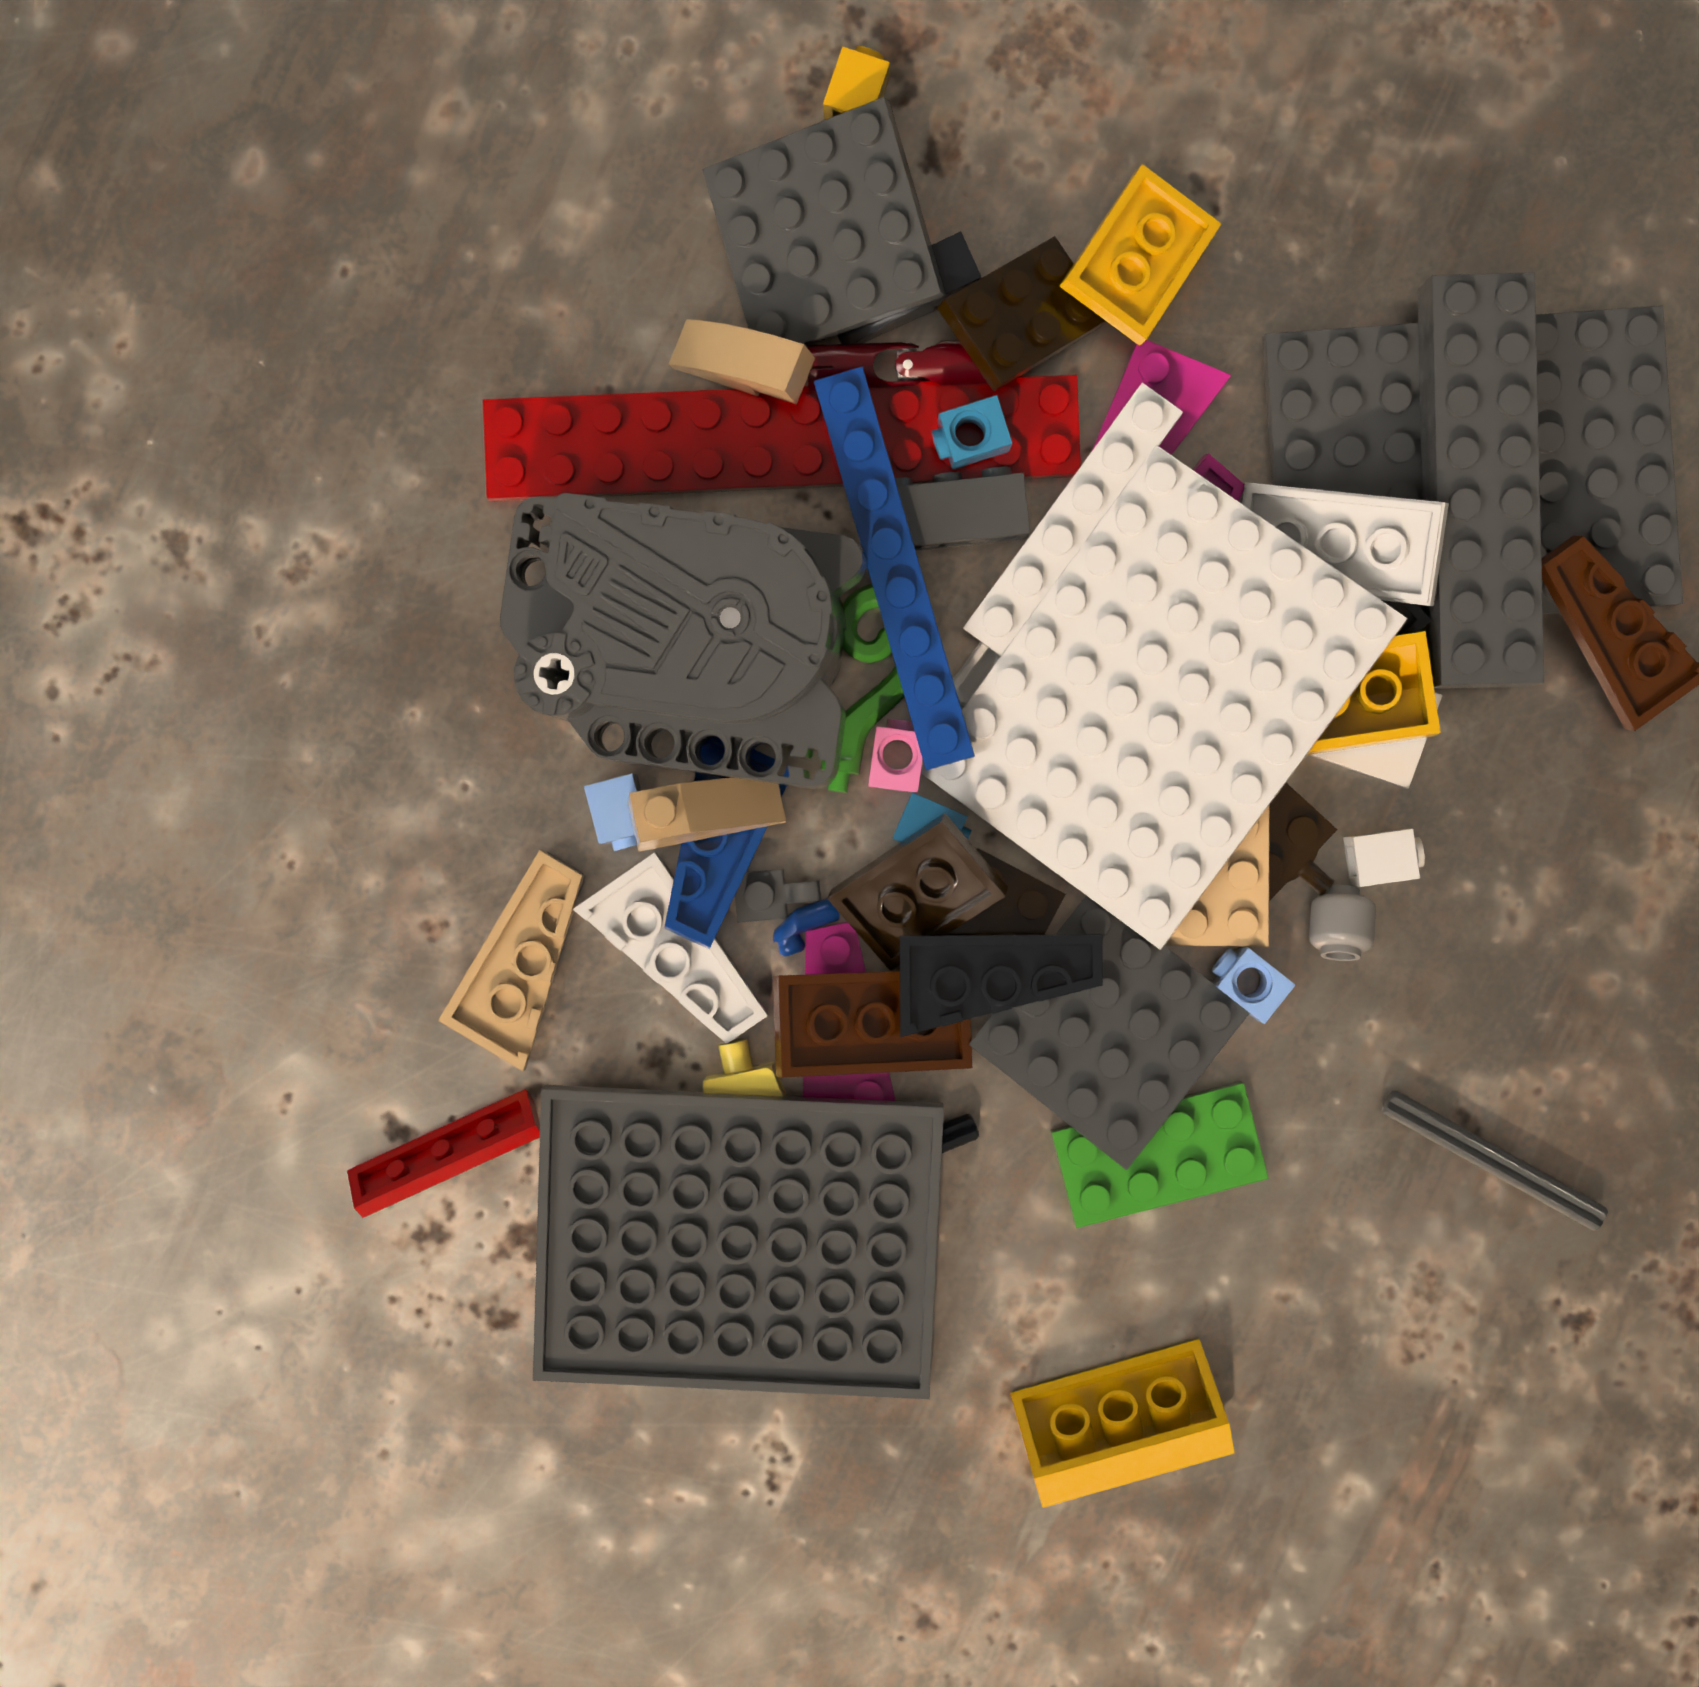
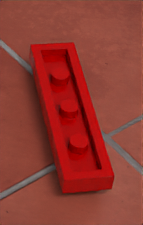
M524 1089L347 1170L354 1209L362 1218L367 1217L540 1138V1121L534 1099Z

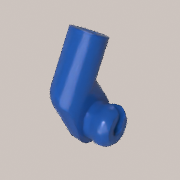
M827 898L799 907L774 930L773 943L777 942L779 953L784 957L801 952L805 948V943L800 934L838 921L840 917L839 912Z

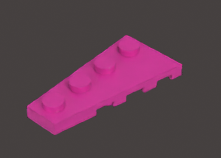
M1146 340L1140 346L1136 344L1092 451L1143 382L1183 411L1181 417L1159 445L1160 448L1172 455L1231 375L1149 340Z
M847 921L806 931L805 974L866 972L858 934ZM890 1073L803 1077V1097L896 1101Z

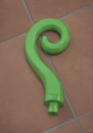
M868 584L856 589L843 603L847 630H844L843 649L849 656L861 662L873 663L888 657L892 651L885 627L878 632L876 638L872 641H866L858 635L857 624L860 617L868 610L879 608L873 585ZM896 665L878 685L845 711L846 721L839 770L836 778L828 785L829 791L847 793L849 775L860 774L864 745L870 730L904 698ZM822 760L820 769L825 770L826 762Z

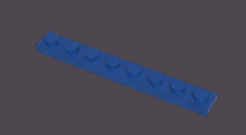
M863 367L814 381L860 544L866 557L867 568L925 769L928 771L973 758L975 754Z

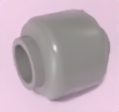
M1331 886L1328 894L1320 895L1312 901L1309 941L1312 946L1321 950L1323 958L1336 961H1354L1361 958V953L1373 947L1376 906L1370 899L1359 895L1360 889L1355 886Z

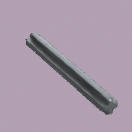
M1392 1091L1386 1098L1382 1107V1112L1385 1115L1587 1228L1598 1230L1606 1219L1608 1210L1605 1206L1398 1091Z

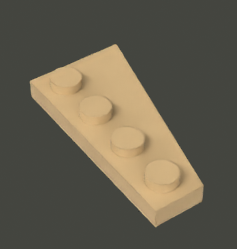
M539 850L438 1019L439 1022L521 1071L526 1070L584 874L547 852Z

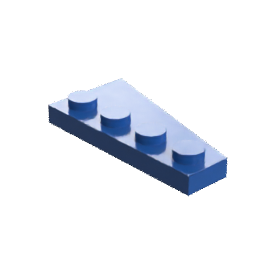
M712 737L706 740L701 749V756L707 765L719 763L725 754V746L719 737ZM755 749L751 755V764L757 772L769 770L776 760ZM788 766L783 777L790 776ZM695 773L694 781L731 777ZM778 784L782 797L787 785ZM768 826L681 843L664 928L710 949Z

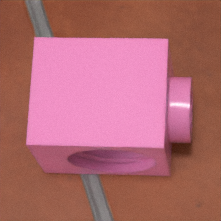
M887 719L886 727L876 726L868 787L918 793L923 758L912 721ZM893 741L906 743L912 752L910 764L900 770L888 767L883 759L884 748Z

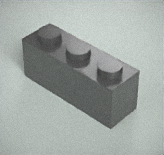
M1004 466L982 470V477L962 479L961 472L941 473L932 476L933 483L913 485L912 478H895L916 551L1027 539L1030 534L1024 473L1012 474L1011 467Z

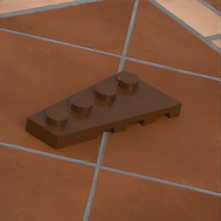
M1573 535L1541 558L1542 580L1624 729L1636 731L1699 685V662H1696L1685 650L1687 646L1674 632L1666 630L1653 616L1655 613L1653 609L1643 599L1637 598L1624 585V578L1584 536Z

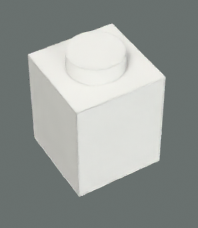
M1396 829L1343 837L1350 886L1364 887L1420 879L1419 867H1423L1425 864V854L1421 839L1419 837L1414 838L1413 829Z

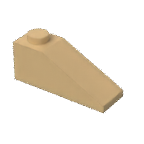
M731 777L677 783L629 793L628 805L638 852L786 823L780 789L776 783Z

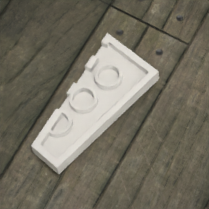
M654 852L576 906L573 910L583 919L589 921L607 940L620 951L622 950L656 983L662 985L679 1000L680 1004L728 1044L767 1017L768 1013L716 938L710 949H707L664 928L674 877L658 854Z

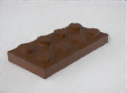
M900 971L773 976L776 1077L787 1078L973 1068L972 1047L968 1045L972 1041L971 1019L900 1037Z

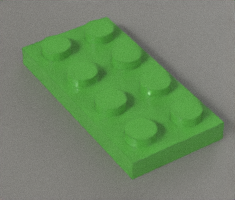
M1242 1081L1185 1095L1127 1170L1070 1125L1050 1130L1076 1228L1269 1179L1245 1085Z

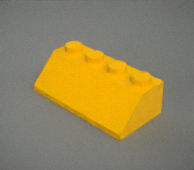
M1426 631L1398 635L1393 638L1307 755L1427 738L1441 733Z
M1200 1339L1010 1393L1043 1508L1234 1454L1230 1423Z

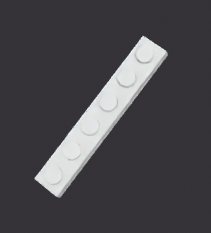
M1142 382L963 629L999 656H1002L1155 445L1159 446L1181 417L1183 411Z

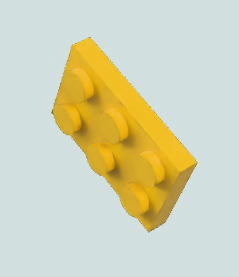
M1142 164L1134 172L1060 284V287L1140 346L1147 340L1221 226V223Z

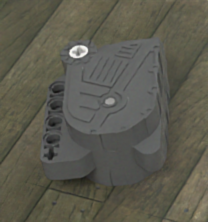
M562 493L556 498L530 497L522 501L514 515L500 613V627L519 654L514 666V685L521 699L534 711L570 722L587 747L598 757L617 762L812 789L823 788L829 785L838 773L846 721L845 708L830 688L842 664L840 659L844 646V630H847L845 612L840 596L859 583L864 577L867 569L866 557L858 543L844 535L783 528L770 522L765 524L756 520L739 518L735 514L705 510L704 513L673 509L671 506L639 502V505L614 502L603 497ZM545 514L551 518L550 526H542L540 531L533 527L534 521L543 520ZM541 543L549 549L546 553L540 549L529 547V545L533 544L537 547H540ZM535 561H543L546 572L544 578L540 583L528 586L525 580L526 569ZM612 724H619L624 731L623 743L618 749L608 751L602 742L604 730ZM668 730L674 738L673 751L664 758H658L652 751V740L657 733ZM712 737H719L725 746V754L719 763L707 765L701 756L702 746L706 740ZM761 744L771 745L776 755L774 765L765 772H757L751 764L752 752ZM793 746L790 756L806 760L812 758L813 751H818V758L826 762L825 770L816 771L814 779H809V771L800 767L788 766L787 747ZM788 766L790 776L783 777Z

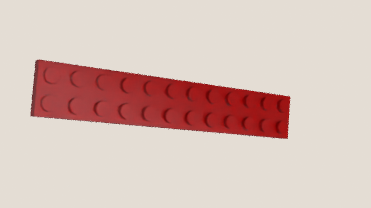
M1077 375L1017 377L996 391H993L989 384L942 386L934 381H920V383L911 387L869 388L895 478L908 477L912 478L913 484L933 483L932 476L936 474L961 472L962 479L982 477V470L1004 466L1011 467L1012 474L1024 473V479L1074 477L1081 467ZM809 386L803 387L797 404L763 393L755 396L737 389L483 399L486 495L489 501L526 500L537 496L556 498L562 493L608 497L844 487L817 391H809ZM997 395L1012 441L1010 451L952 470L949 458L940 460L931 431L939 428L937 423L939 413ZM964 423L955 431L959 442L966 446L978 445L984 439L980 427L973 423Z

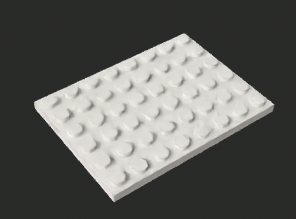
M1155 445L962 709L975 757L926 771L923 762L921 774L1161 950L1405 624L1407 618L1165 450Z

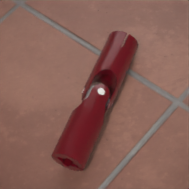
M941 340L936 345L927 347L923 351L912 349L919 348V345L910 342L807 345L808 350L815 357L812 367L833 366L831 369L810 370L808 375L809 391L816 390L814 384L816 380L859 367H863L869 388L911 387L920 383V380H916L918 377L937 382L942 386L988 384L959 340ZM887 349H902L897 350L895 369L898 380L903 381H886L879 378L873 368L875 356Z

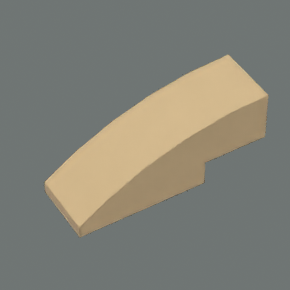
M686 319L668 365L673 369L755 396L763 393L797 404L815 357L804 344L782 337L723 323Z

